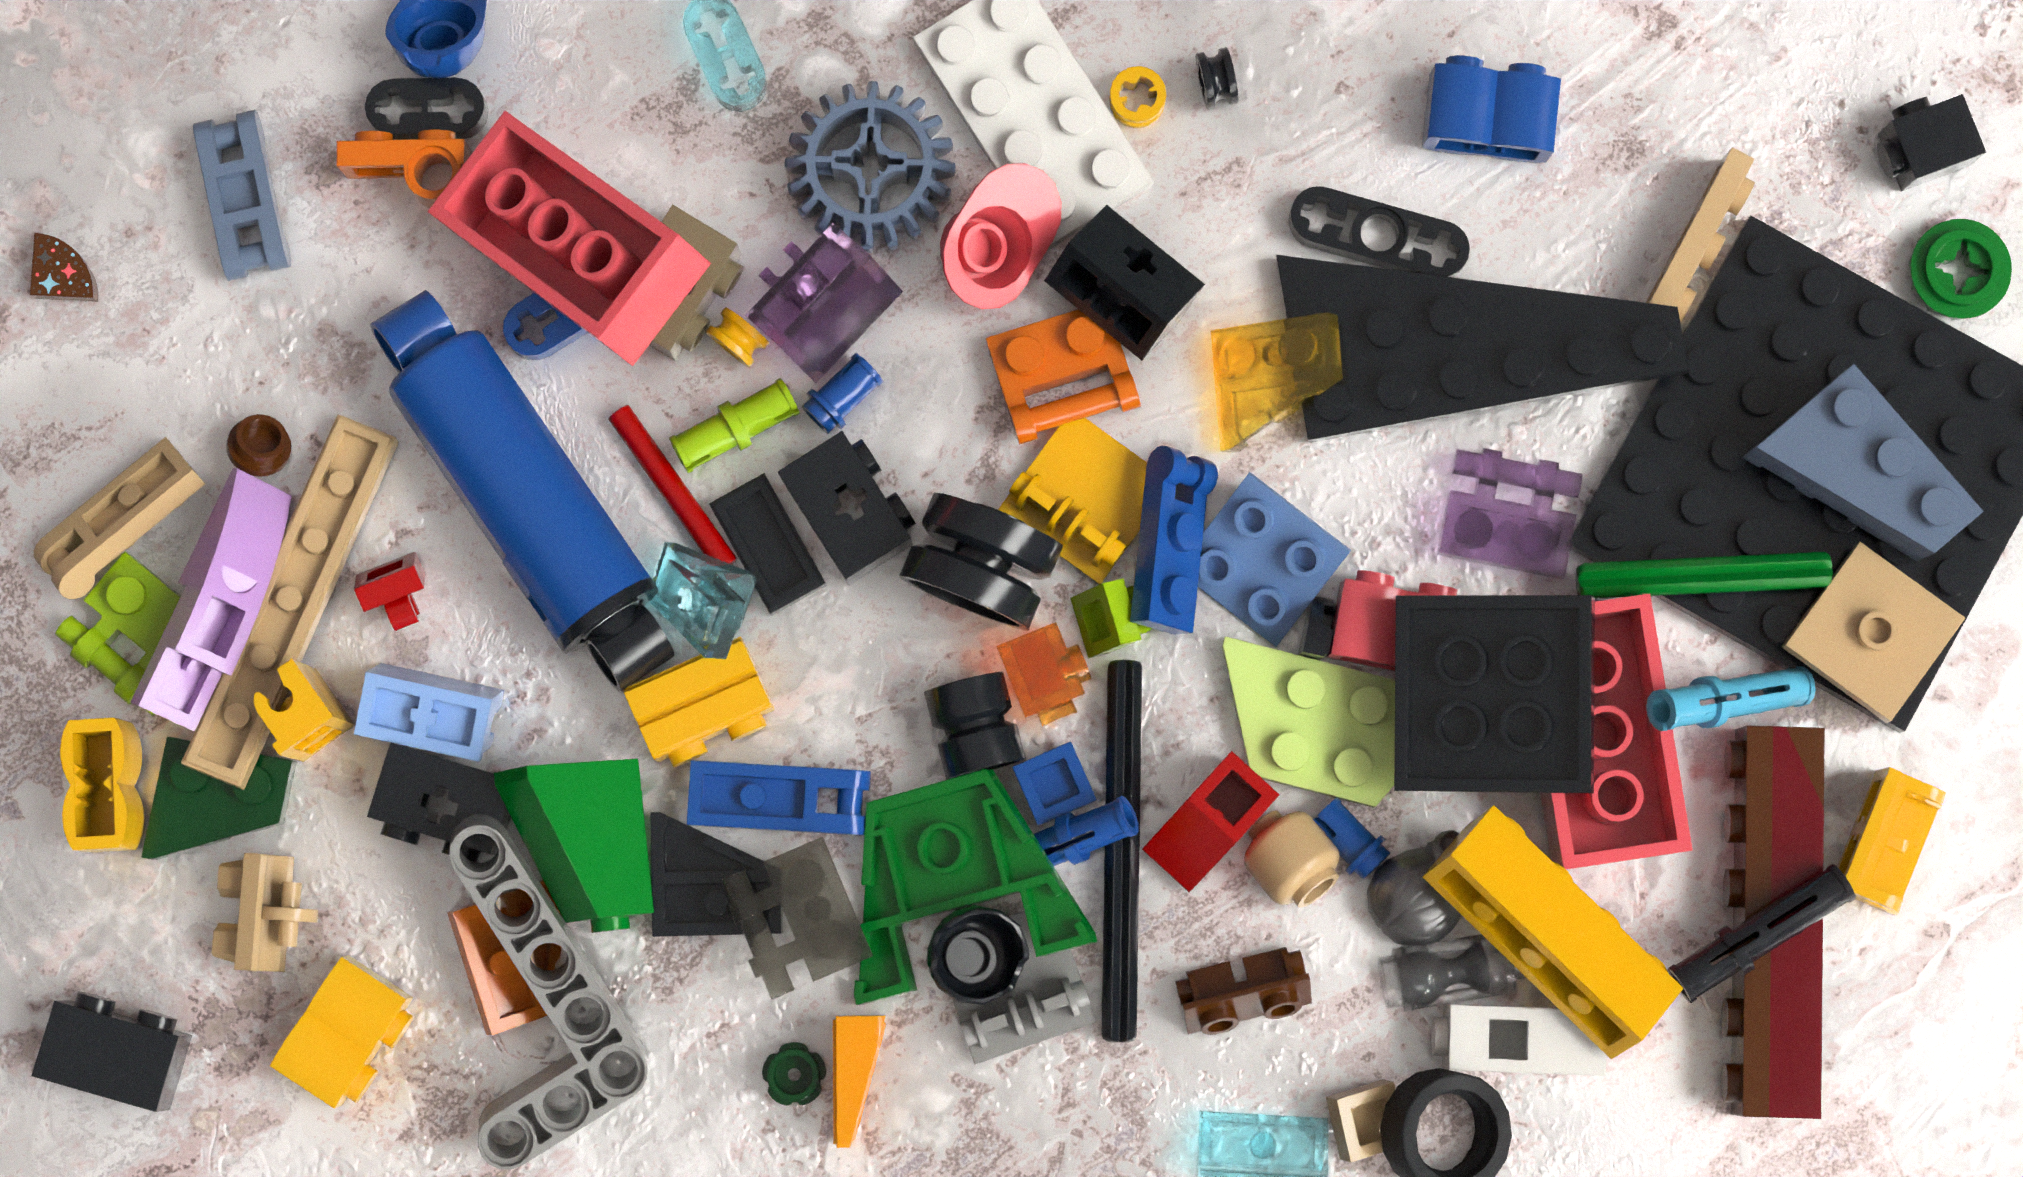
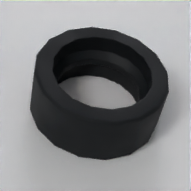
M1442 1068L1416 1072L1399 1084L1385 1104L1380 1125L1383 1153L1394 1173L1399 1177H1496L1507 1160L1512 1138L1509 1111L1498 1091L1480 1077ZM1450 1093L1461 1096L1469 1104L1473 1112L1475 1133L1472 1146L1462 1162L1452 1169L1441 1171L1431 1168L1421 1158L1418 1152L1416 1132L1420 1116L1429 1102L1439 1095Z

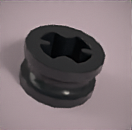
M1220 48L1215 57H1207L1204 52L1196 53L1197 74L1206 109L1215 108L1216 102L1221 99L1227 100L1230 105L1238 103L1236 76L1228 48Z

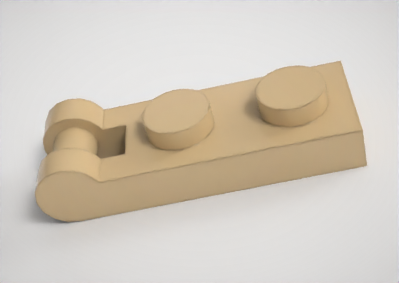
M165 437L42 537L33 550L34 558L42 570L51 575V581L63 597L67 599L81 598L92 589L96 573L124 550L130 548L141 536L174 509L181 506L205 483Z

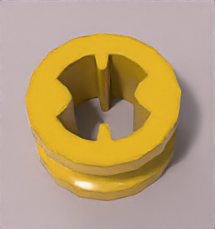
M1142 66L1129 67L1120 72L1112 82L1109 96L1110 110L1114 117L1124 126L1132 128L1147 127L1156 122L1163 113L1166 89L1161 77L1152 69ZM1139 83L1146 84L1150 87L1148 98H1155V103L1152 107L1141 104L1136 112L1128 110L1125 107L1127 105V96L1120 97V92L1124 88L1134 91Z
M725 307L720 313L723 317L722 323L716 327L710 325L705 332L726 352L750 368L754 363L752 358L753 352L758 348L765 349L769 345V341L742 317Z

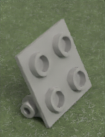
M1025 911L1009 916L1021 925L1030 953L1029 960L1024 964L1015 988L1009 993H1005L1004 996L984 1005L960 1003L952 998L974 1064L1096 1023L1072 950L1044 957H1036Z

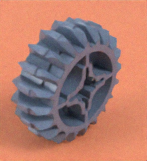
M876 81L868 82L866 87L867 98L856 99L855 89L852 84L844 85L842 93L845 103L837 106L828 94L821 96L819 101L826 116L821 119L809 111H805L801 115L802 123L812 135L800 132L791 133L789 137L790 145L797 151L804 153V155L787 157L784 164L786 171L803 175L787 184L789 195L792 197L810 195L797 208L800 217L807 219L822 212L814 227L815 233L818 236L824 237L838 225L840 226L836 240L838 247L846 249L851 243L853 234L858 233L861 234V246L864 253L873 252V235L884 234L886 246L889 250L897 249L898 238L895 230L901 227L905 229L908 236L913 240L920 238L921 229L914 218L920 215L926 221L936 223L940 218V214L937 208L928 201L929 198L944 202L949 201L952 195L951 189L936 179H948L956 175L955 163L937 159L953 151L951 138L938 137L931 139L943 127L941 117L934 115L919 122L926 108L924 99L917 97L904 109L901 107L904 98L903 88L895 85L890 90L888 99L882 100L880 99L879 86ZM862 122L859 138L853 146L843 150H832L831 156H822L826 146L836 134L853 124ZM882 122L893 125L905 132L918 147L922 159L907 158L906 152L893 151L885 146L881 134ZM873 140L875 156L878 157L879 166L886 168V170L882 172L877 169L878 177L872 179L871 193L868 195L866 180L863 178L862 170L855 165L857 162L864 165L863 157L869 156L870 141ZM818 175L834 176L835 182H844L855 187L858 191L859 213L845 209L834 202L822 188ZM909 178L919 179L916 188L905 201L888 211L878 213L881 197L886 189L892 185L908 184Z

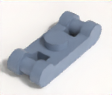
M251 110L236 114L235 121L218 125L212 119L194 123L193 133L220 260L227 280L231 281L248 277V270L269 266L271 271L291 267L290 252L283 233L265 149L264 131L258 112ZM242 146L243 159L223 163L222 149ZM259 225L262 241L242 246L238 229Z

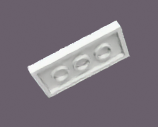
M972 0L913 37L914 45L993 168L997 169L1005 164L1026 163L1043 170L1056 184L1062 201L1061 223L1047 251L1082 230L1106 205L1114 210L1153 186L1154 179L1038 0Z

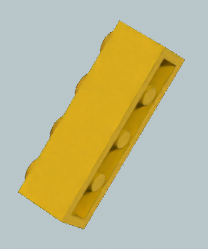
M1494 805L1468 824L1422 876L1611 1060L1643 1041L1684 989L1668 973L1665 965L1657 957L1647 953L1620 927L1618 920L1613 914L1599 907L1573 882L1571 875L1564 867L1552 862L1526 836L1523 828L1515 820L1505 816Z

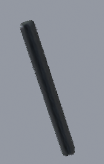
M1135 660L1110 661L1107 670L1105 804L1124 796L1134 809L1139 824V833L1137 835L1106 845L1104 857L1102 1037L1107 1042L1121 1043L1132 1042L1137 1037L1142 665Z

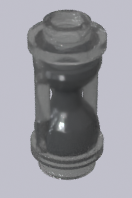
M1482 934L1393 948L1392 955L1378 957L1379 978L1387 1009L1402 1006L1404 1012L1503 994H1514L1517 992V980L1526 978ZM1464 950L1459 956L1454 958L1439 956V954ZM1457 983H1464L1471 986L1467 988L1445 991L1449 986Z

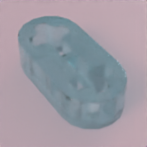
M693 0L684 12L683 26L687 40L714 97L720 105L731 111L743 112L753 109L764 98L768 83L763 64L737 9L730 0ZM712 11L717 19L728 17L729 20L721 25L727 45L717 49L708 32H701L699 34L695 32V30L703 26L701 15L705 12ZM734 57L739 70L743 74L754 72L756 76L748 80L749 92L738 95L734 88L723 90L721 86L729 81L728 72L723 61Z

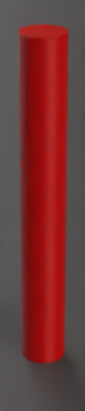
M626 405L614 412L608 420L715 572L718 574L735 563L737 557L631 407Z

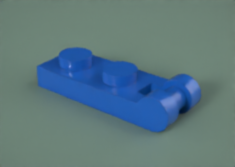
M1164 445L1157 447L1150 454L1146 466L1130 622L1174 635L1193 633L1207 495L1213 491L1218 479V469L1212 461L1198 456H1191L1186 459L1185 454L1181 450Z
M691 760L686 825L864 836L866 816H862L863 791H870L871 772L849 769ZM819 788L838 790L836 814L818 813Z

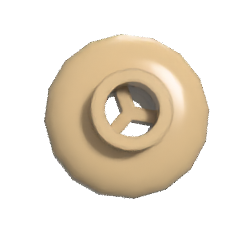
M1275 810L1262 817L1249 830L1248 835L1253 841L1245 852L1244 865L1275 903L1280 905L1295 903L1299 908L1306 907L1328 892L1338 880L1339 875L1335 869L1339 863V850L1309 814L1297 811L1282 816L1279 811Z

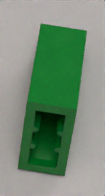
M638 758L529 765L494 773L495 787L566 923L590 921L591 933L630 929L629 916L654 913Z

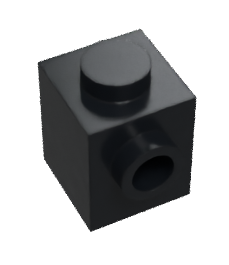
M1963 94L1934 105H1930L1928 97L1908 102L1891 112L1894 120L1878 133L1881 141L1877 144L1879 162L1883 171L1890 179L1896 178L1901 192L1969 167L1987 153Z

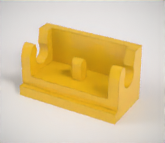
M292 658L277 668L283 686L287 687L292 693V696L285 699L279 712L272 709L269 699L261 692H255L254 694L255 709L277 740L271 745L280 756L304 762L355 726V723L316 668Z
M1891 767L1875 771L1837 865L1852 886L1856 900L1891 915H1898L1902 906L1903 896L1937 811L1942 806L1946 792Z

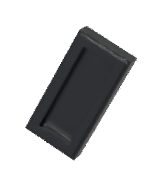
M765 473L709 503L771 616L827 586Z

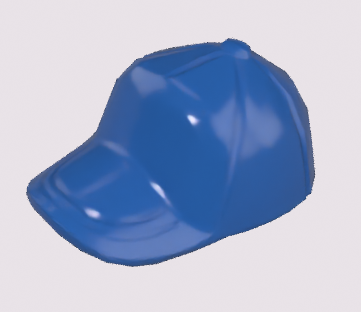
M400 0L388 18L385 35L400 61L415 74L438 79L456 75L473 62L482 47L485 35L487 0Z

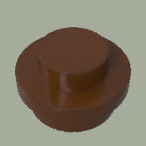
M262 414L248 416L234 425L226 443L227 455L232 464L249 475L260 477L273 475L282 470L289 460L292 447L290 437L283 425L275 418Z

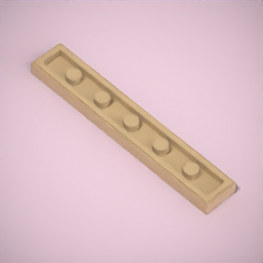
M337 414L284 532L271 580L245 647L232 675L222 673L181 761L185 767L242 790L245 789L270 733V730L255 709L254 694L255 692H261L269 699L272 709L277 712L280 711L289 689L283 686L277 668L291 658L299 662L302 661L399 444L396 437Z

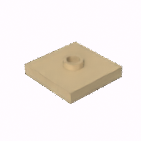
M1859 542L1854 545L1833 574L1831 584L1823 588L1781 647L1885 723L1893 720L1965 620V617L1866 545Z

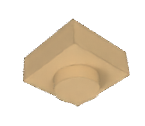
M1382 1079L1326 1097L1340 1160L1355 1162L1383 1153L1380 1125L1385 1104L1395 1091L1393 1081Z

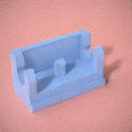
M379 663L365 673L354 735L480 762L483 753L490 748L494 739L491 725L495 713L501 707L504 689Z

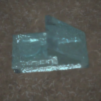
M664 542L652 578L659 588V592L649 602L704 658L727 659L734 635L738 632L744 620L756 584V576L747 570L683 545Z

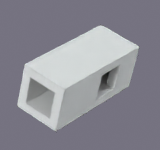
M1444 1004L1443 1017H1433L1431 1032L1432 1055L1442 1056V1069L1606 1076V1054L1558 1008Z

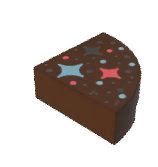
M34 233L30 295L35 299L98 302L96 279L82 256L58 238Z

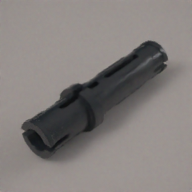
M1831 864L1817 876L1783 897L1778 898L1772 904L1736 927L1730 929L1726 925L1715 931L1714 941L1678 964L1668 967V972L1684 988L1680 992L1689 1003H1692L1697 997L1732 975L1739 973L1741 976H1745L1755 969L1754 961L1792 937L1802 933L1806 928L1832 913L1840 906L1855 900L1854 890L1841 870L1836 865ZM1812 902V904L1808 905L1807 907L1797 912L1793 916L1789 917L1788 919L1778 924L1774 928H1768L1771 925L1778 922L1779 920H1781L1782 918L1792 913L1793 911L1797 910L1804 904ZM1755 938V940L1739 948L1719 963L1715 964L1714 966L1710 965L1719 958L1723 957L1724 955H1727L1728 953L1732 952L1738 946L1745 943L1749 939Z

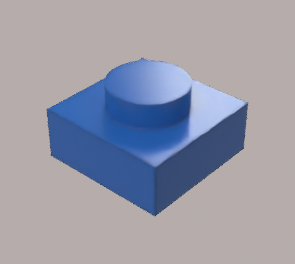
M1071 741L1012 767L1037 826H1041L1056 819V817L1073 812L1097 801Z

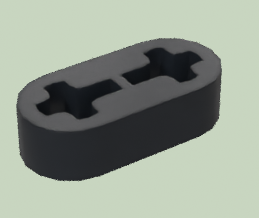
M456 77L384 80L371 89L365 102L366 117L376 131L392 133L393 140L418 139V132L432 129L453 131L456 133V139L472 138L486 124L489 112L487 101L477 86L467 79ZM463 94L468 105L475 106L474 111H468L463 114L462 123L454 124L452 118L446 112H432V107L453 105L454 95ZM400 95L401 100L406 106L421 107V112L402 113L399 118V124L391 125L390 120L385 114L379 113L380 108L391 105L392 96Z

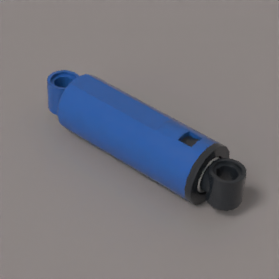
M424 290L370 324L371 330L379 346L399 373L389 387V393L393 402L503 561L502 564L526 599L534 607L563 653L568 654L587 645L601 672L619 692L673 658L674 651L668 638L652 614L644 607L656 596L659 588L624 540V537L602 505L595 498L484 334L478 330L464 331L457 334L442 307L427 290Z

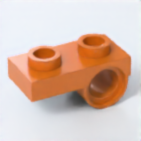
M423 130L418 132V139L393 140V134L384 131H361L355 133V141H337V167L347 179L405 178L408 187L418 200L430 209L447 185L442 189L434 191L424 189L422 187V178L426 170L435 164H447L452 167L451 181L473 151L464 139H456V133L449 130Z

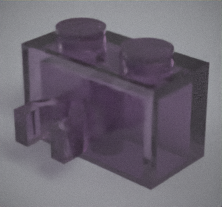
M834 223L829 226L805 253L792 241L783 249L794 261V264L783 276H776L768 267L758 275L770 289L745 314L779 351L815 383L903 292L873 257Z

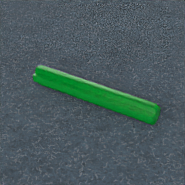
M1808 552L1582 563L1576 568L1575 581L1578 595H1592L1595 598H1613L1649 593L1650 596L1824 588L1831 584L1833 570L1831 557L1828 553Z

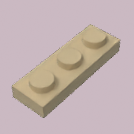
M1733 147L1722 158L1645 303L1678 307L1681 323L1697 293L1687 287L1698 266L1708 271L1726 239L1725 236L1716 232L1725 214L1728 211L1737 216L1754 187L1755 182L1746 178L1755 160L1754 158Z

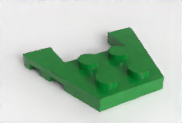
M980 770L867 802L861 885H865L863 923L858 925L857 948L861 949L859 980H855L854 986L856 1005H864L917 991L903 934V924L1012 894L1020 893L1036 957H1044L1098 942L1095 931L994 770Z

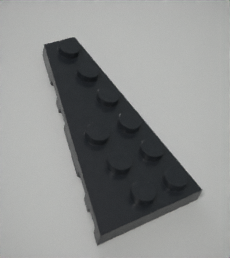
M1276 255L1307 438L1310 443L1689 373L1678 307Z

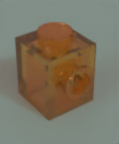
M1056 622L996 646L998 656L1025 722L1038 717L1042 727L1078 713L1074 702L1085 697V691L1081 683L1092 678L1079 645L1075 644L1067 648Z

